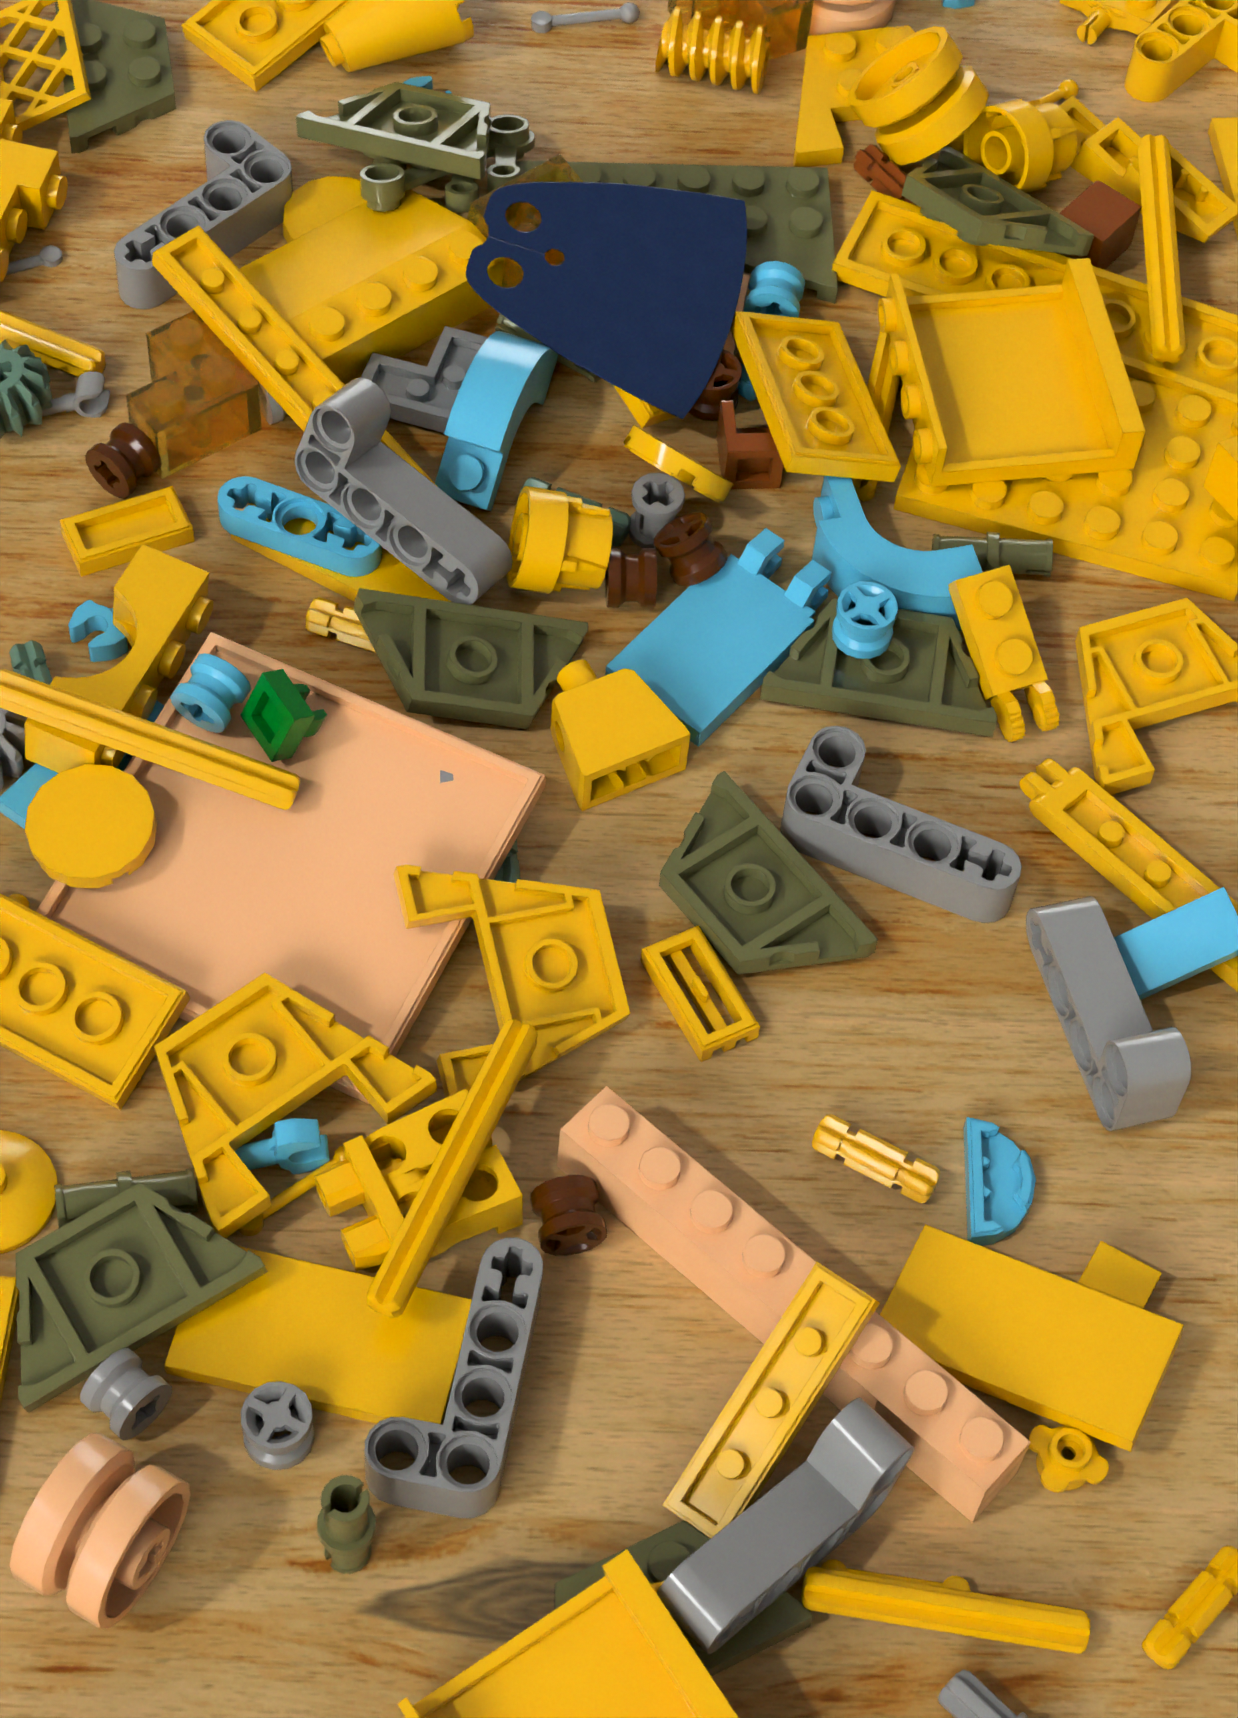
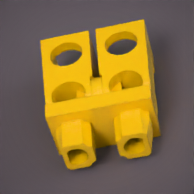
M466 1088L374 1131L365 1139L361 1135L344 1142L345 1160L330 1166L314 1176L318 1196L330 1217L360 1204L363 1205L369 1217L340 1230L345 1251L355 1271L382 1264L469 1093ZM492 1136L431 1257L445 1252L458 1242L493 1228L500 1234L523 1225V1195L497 1145L493 1146Z

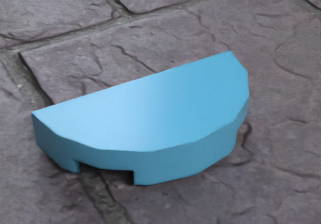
M967 1117L963 1127L967 1240L980 1246L992 1245L1014 1233L1028 1214L1033 1200L1036 1178L1030 1156L1025 1150L1020 1151L1012 1140L999 1133V1126L992 1122Z

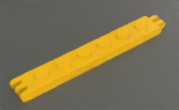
M1047 758L1036 767V773L1029 772L1019 780L1022 792L1031 799L1029 809L1033 816L1152 919L1220 889L1219 886L1081 769L1073 767L1067 772L1053 759ZM1229 896L1238 914V903ZM1238 956L1210 968L1238 992Z

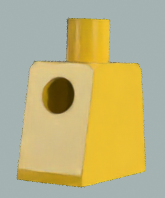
M582 659L573 661L560 670L557 675V682L563 692L552 700L550 729L575 800L581 811L686 769L690 732L634 670L623 668L598 678L589 662Z

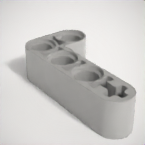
M225 120L212 124L204 135L207 182L116 243L114 255L119 295L122 301L132 308L143 310L159 306L176 295L178 292L152 265L153 252L198 225L230 258L283 222L284 205L291 198L293 192L292 167L287 156L250 127L239 121Z
M360 377L351 380L312 411L295 454L294 463L299 477L309 489L379 543L445 598L455 603L473 604L511 570L513 560L509 547L498 534L381 442L391 414L389 400L384 391L371 380Z
M829 726L819 730L813 736L788 785L780 827L782 835L798 852L981 923L996 922L1007 914L1013 901L1022 868L1020 858L1012 848L991 838L859 788L858 785L866 748L862 738L853 730L842 726ZM805 812H814L818 815L807 814ZM863 834L873 835L877 838L866 837ZM922 857L932 858L936 861L925 860Z
M1093 896L1029 909L1026 915V932L1032 954L1102 1125L1106 1130L1114 1131L1173 1117L1179 1108L1191 1079V1061L1186 1042L1176 1027L1153 1031L1098 901Z
M503 1238L491 1244L483 1254L443 1425L406 1417H390L379 1421L369 1431L365 1440V1479L370 1492L378 1500L391 1505L457 1518H475L485 1514L494 1506L500 1491L541 1302L543 1259L538 1249L530 1242L520 1238ZM507 1277L517 1278L512 1303L501 1300L502 1286L506 1283ZM491 1336H502L509 1339L514 1345L505 1351L493 1352L483 1347L480 1343ZM477 1400H488L495 1403L500 1410L489 1417H477L470 1414L465 1407ZM392 1452H404L415 1460L410 1467L403 1470H390L385 1468L379 1461L386 1454ZM463 1465H472L481 1469L486 1476L480 1482L462 1484L455 1481L449 1474L454 1469Z
M861 1397L856 1398L829 1423L803 1464L686 1558L663 1582L656 1592L672 1618L708 1654L713 1653L802 1578L808 1568L816 1566L876 1512L890 1493L912 1456L914 1447Z

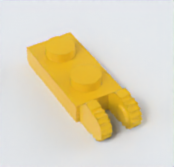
M1010 565L961 578L950 583L948 590L972 662L980 677L979 683L985 700L990 699L991 706L994 707L999 729L1004 739H1007L1008 742L1023 739L1025 736L1024 717L1021 715L1018 700L1012 694V692L1024 689L1030 710L1039 729L1042 732L1056 729L1059 726L1060 714L1055 704L1056 700L1053 691L1045 682L1048 678Z

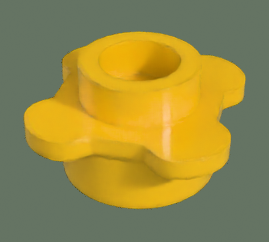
M1046 1425L1036 1426L1031 1431L1028 1440L1030 1441L1029 1448L1037 1453L1036 1467L1042 1485L1052 1492L1060 1493L1066 1490L1077 1489L1084 1485L1086 1481L1091 1484L1101 1483L1108 1473L1109 1465L1107 1460L1098 1454L1093 1440L1094 1437L1065 1425L1056 1428H1050ZM1064 1449L1071 1450L1075 1458L1072 1460L1065 1459L1062 1451Z

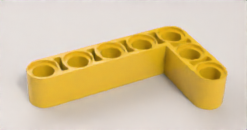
M1181 0L1140 33L1135 39L1125 77L1124 87L1127 93L1141 102H1160L1172 94L1213 58L1238 73V0Z

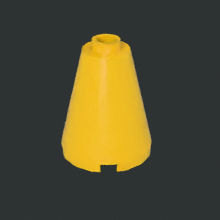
M350 0L323 24L326 35L320 37L319 40L333 67L342 64L347 72H352L462 44L474 36V27L471 17L461 21L457 11L459 5L464 3L465 0Z

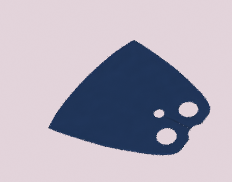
M529 182L508 185L494 191L489 198L484 213V220L489 228L488 237L482 245L476 246L472 250L466 267V278L473 290L497 312L574 364L635 397L684 419L702 394L717 365L734 318L743 279L747 248L745 201L682 190L601 182ZM514 203H529L540 212L541 223L533 231H518L508 224L505 218L506 210ZM557 249L563 253L565 261L558 266L551 265L546 261L545 253L548 250ZM501 257L517 261L524 272L521 283L510 288L494 284L487 274V268L491 261Z

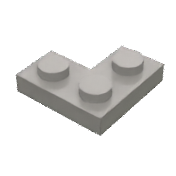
M445 326L427 366L372 352L361 378L371 380L384 391L391 408L390 419L444 433L464 377L474 357L488 337Z

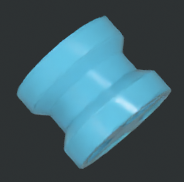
M779 261L764 262L756 266L751 272L749 281L750 293L746 296L744 312L799 318L801 307L799 301L803 298L805 287L802 273L796 267Z
M859 581L843 589L837 600L836 617L832 626V639L837 648L846 655L857 659H871L885 652L891 643L893 625L898 613V604L893 593L885 586L872 581Z
M199 654L190 667L192 677L187 683H179L170 696L171 703L184 718L194 725L210 732L220 733L224 731L231 721L230 709L234 704L244 701L251 691V686L247 678L227 661L215 655Z

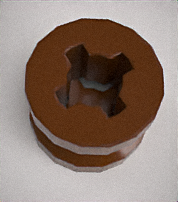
M722 350L706 387L689 411L692 416L705 421H717L721 400H733L735 411L738 405V386L741 383L742 366L738 358L732 353Z
M126 422L120 423L111 431L110 440L106 444H95L85 455L86 464L95 480L107 492L119 498L129 496L136 489L137 480L140 477H150L161 467V457L150 438L142 430Z
M693 512L674 519L666 524L654 538V546L662 557L668 558L671 562L669 573L678 586L695 585L707 580L716 574L727 561V553L723 545L718 541H713L710 536L712 525L707 515L703 512Z
M611 547L609 563L605 574L607 608H619L624 602H638L643 608H655L657 597V555L655 548H642L637 554H625L620 548Z
M584 1175L561 1176L545 1181L531 1192L532 1210L541 1218L543 1224L538 1230L540 1248L545 1253L558 1256L579 1254L593 1249L607 1238L605 1219L596 1213L595 1205L599 1200L597 1184L592 1178Z

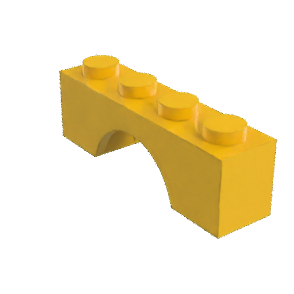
M142 544L114 586L113 625L127 638L132 647L131 651L120 663L105 672L78 678L55 676L50 685L147 720L157 700L158 685L164 676L170 679L175 676L182 664L186 652L185 643L192 632L198 635L201 634L210 619L214 602L207 598L209 572ZM27 718L25 721V759L57 773L84 764L111 765L117 768L125 754L122 751Z

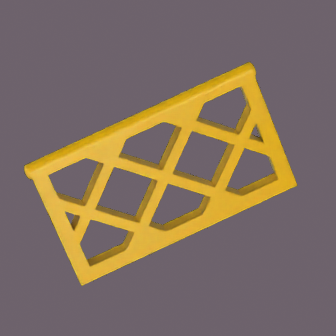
M22 0L0 11V28L10 23L16 24L5 42L0 44V98L13 100V103L16 98L31 102L25 113L15 117L16 125H20L22 131L91 100L71 0ZM56 1L58 2L59 12L52 21L38 17L44 7ZM30 28L44 31L32 52L17 48ZM63 36L65 37L67 50L62 58L58 60L45 56L57 37ZM12 59L23 62L24 64L11 83H6L3 68L8 60ZM37 67L52 70V73L39 92L24 88ZM65 76H72L75 89L59 97L53 96Z

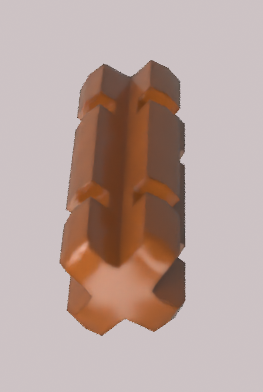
M870 144L864 150L860 149L855 155L856 161L853 165L854 169L867 182L873 179L870 185L877 192L915 204L901 195L907 174L893 161L889 160L886 163L889 157L877 145Z

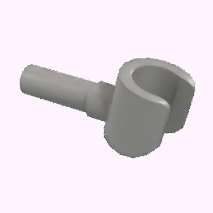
M93 371L81 374L77 379L75 393L51 399L52 407L42 410V417L74 410L83 417H101L107 410L110 396L109 390H103L104 375Z

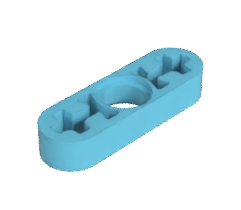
M249 476L236 477L227 481L218 492L219 521L222 527L232 535L350 577L367 575L373 572L381 562L382 546L327 503ZM247 503H252V504H255L256 506H254V505H248V506H246V505H247ZM235 507H236V508H241V509L244 508V510H243V511L236 510ZM304 518L312 521L316 527L307 534L296 535L285 530L284 525L290 520ZM356 542H360V543L365 544V545H357V546L354 548L353 551H352V550H347V549H345V547H347V548L353 547Z

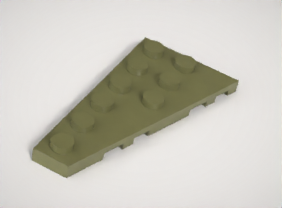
M555 161L516 162V165L520 168V183H620L697 192L744 200L747 218V248L744 272L751 273L756 266L764 262L779 261L788 263L802 273L805 280L804 288L817 291L816 299L834 304L836 302L838 284L837 273L832 271L835 249L828 168ZM514 203L506 210L505 217L536 225L541 223L540 212L529 203Z

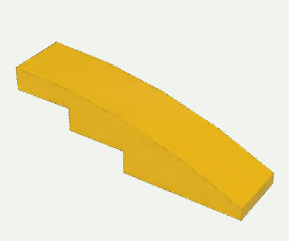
M1072 95L1059 105L1070 116L1074 127H1077V130H1075L1077 150L1070 166L1093 183L1101 181L1141 206L1137 151L1141 145V137L1119 117L1105 125ZM1170 144L1176 231L1205 243L1238 217V206Z

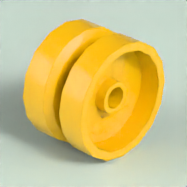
M933 26L919 30L897 42L864 69L853 83L848 94L849 104L863 124L869 127H877L874 134L876 141L883 152L889 157V160L895 164L906 165L918 162L938 152L962 134L976 120L986 106L989 97L986 86L972 66L960 64L963 55L945 27Z

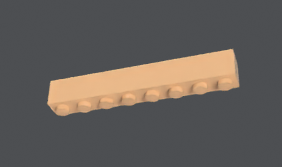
M606 1086L560 1129L557 1167L566 1175H584L592 1178L597 1184L599 1192L598 1202L765 1344L816 1261L609 1087ZM876 1311L823 1393L840 1410L844 1409L856 1398L861 1397L914 1447V1452L906 1466L972 1523L1017 1474L1030 1445V1441Z

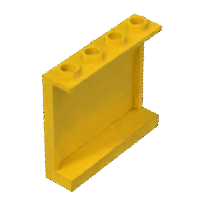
M1090 258L1067 260L1062 284L906 297L899 273L890 275L886 298H880L878 301V323L882 333L889 332L891 339L889 347L891 372L894 376H901L903 384L901 389L902 413L906 420H913L915 428L913 433L914 457L917 464L925 465L930 487L1134 469L1144 438L1145 428Z
M628 1549L602 1566L605 1574L603 1578L414 1705H412L407 1697L397 1703L406 1718H738Z

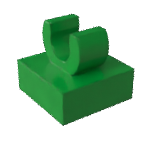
M283 669L263 672L240 714L271 762L292 758L303 737L315 735L327 716L324 709L316 711L310 709L305 702L310 693L308 686L293 684Z

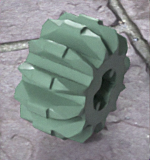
M6 340L0 344V439L9 431H15L22 437L23 428L26 424L42 425V410L52 407V392L49 385L51 379L46 365L42 363L41 358L35 357L27 345L13 349Z

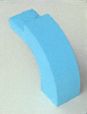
M496 331L480 347L458 391L443 434L449 437L435 484L452 499L492 511L518 427L529 407L533 403L543 405L559 354L545 344L503 331Z
M824 476L821 496L815 497L813 501V513L817 531L812 559L832 572L831 579L826 583L829 588L839 597L841 591L850 584L859 581H872L885 586L893 593L897 600L898 609L952 617L958 631H962L948 585L955 580L983 572L973 545L934 551H918L893 544L879 535L867 521L851 478Z

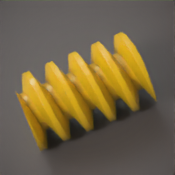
M675 6L662 30L655 72L658 73L668 59L671 76L679 77L688 64L691 80L699 82L709 68L710 79L713 85L720 86L728 73H730L732 89L739 91L744 87L748 78L751 77L752 91L754 94L759 95L768 69L771 43L766 42L764 25L758 24L751 37L746 38L743 21L737 20L729 34L724 33L722 16L718 15L710 28L704 29L701 12L696 11L689 24L686 25L683 24L681 7Z

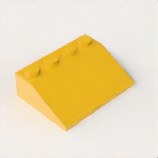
M411 189L405 191V196L400 199V206L394 210L375 211L367 206V202L239 268L345 385L353 379L361 378L372 352L397 359L441 335L445 326L454 328L491 307L473 290L466 278V267L472 250L476 246L482 245L487 238L471 221ZM504 257L494 259L487 268L489 279L502 287L506 260Z

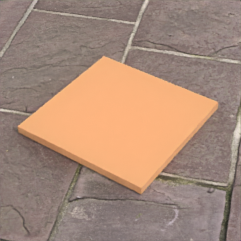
M210 632L179 683H187L192 677L191 665L199 654L206 653L215 655L236 667L249 681L251 691L242 703L232 706L230 709L231 721L224 731L220 733L210 732L194 725L175 709L170 698L154 723L297 774L300 777V786L292 806L287 810H283L133 756L124 772L133 775L148 791L157 819L155 845L145 862L132 874L129 875L127 871L122 876L114 878L113 884L101 888L71 887L55 880L36 912L186 990L191 999L179 1018L187 1022H191L265 972L335 1014V1021L361 1037L365 1038L369 1035L389 1047V1054L396 1057L472 920L470 917L406 929L393 875L396 866L405 864L421 866V871L453 874V871L476 873L479 878L494 880L546 787V775ZM283 669L293 684L308 686L310 693L305 702L312 711L324 709L327 716L315 735L303 737L292 758L271 762L240 714L263 672ZM440 770L453 774V781L440 783ZM343 1076L329 1086L370 1104L347 1076Z

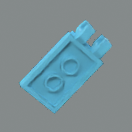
M765 528L747 544L740 559L730 554L725 565L716 574L698 584L690 585L606 665L605 675L623 668L634 670L690 732V741L699 747L762 685L763 678L769 671L774 673L789 656L790 647L804 631L814 627L815 620L812 617L815 615V610L828 597L829 590L823 586L831 579L832 572L816 561L811 560L793 577L785 591L769 580L773 573L781 566L782 558L777 554L784 548L785 540Z

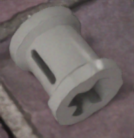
M664 473L644 475L634 483L632 488V505L636 511L631 515L629 536L641 548H655L654 538L656 534L666 524L678 518L677 513L684 504L685 492L683 486L676 478Z

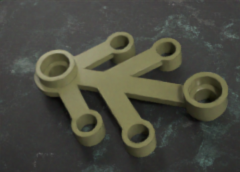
M505 114L491 118L487 158L492 156L495 158V164L487 168V189L491 193L501 187L520 183V168L516 165V162L524 156V153L532 150L535 146V134L529 129V121L522 116ZM373 158V164L364 167L360 171L361 197L367 201V206L372 210L391 211L400 206V199L405 196V191L450 174V172L437 169L421 170L414 167L407 170L406 164L410 163L390 158ZM453 173L452 181L445 186L447 209L454 212H470L479 207V186L475 182V178Z

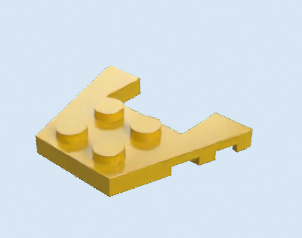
M909 25L808 36L793 158L794 167H815L842 163L844 146L836 123L861 120L849 104L848 94L864 69L878 56L900 40L915 33ZM965 131L947 146L955 150H964Z
M1188 598L1079 627L1075 645L1095 782L1110 795L1150 784L1155 769L1133 730L1233 701L1238 703V644Z
M407 864L396 866L393 875L406 929L473 918L499 1030H501L506 1021L517 1019L523 1024L533 1026L538 1033L536 1038L537 1046L519 1081L622 1023L630 1015L600 890L517 879L516 883L482 879L476 873L453 871V874L421 871V866ZM493 1044L439 1055L437 1065L445 1098L465 1088L468 1092L470 1091Z
M265 972L154 1046L212 1227L216 1233L224 1238L229 1237L272 1207L270 1195L235 1153V1150L262 1133L275 1122L294 1111L343 1076H347L387 1125L437 1092L436 1079L429 1071L419 1065L413 1068L389 1054V1047L369 1035L365 1038L361 1037L335 1021V1014Z

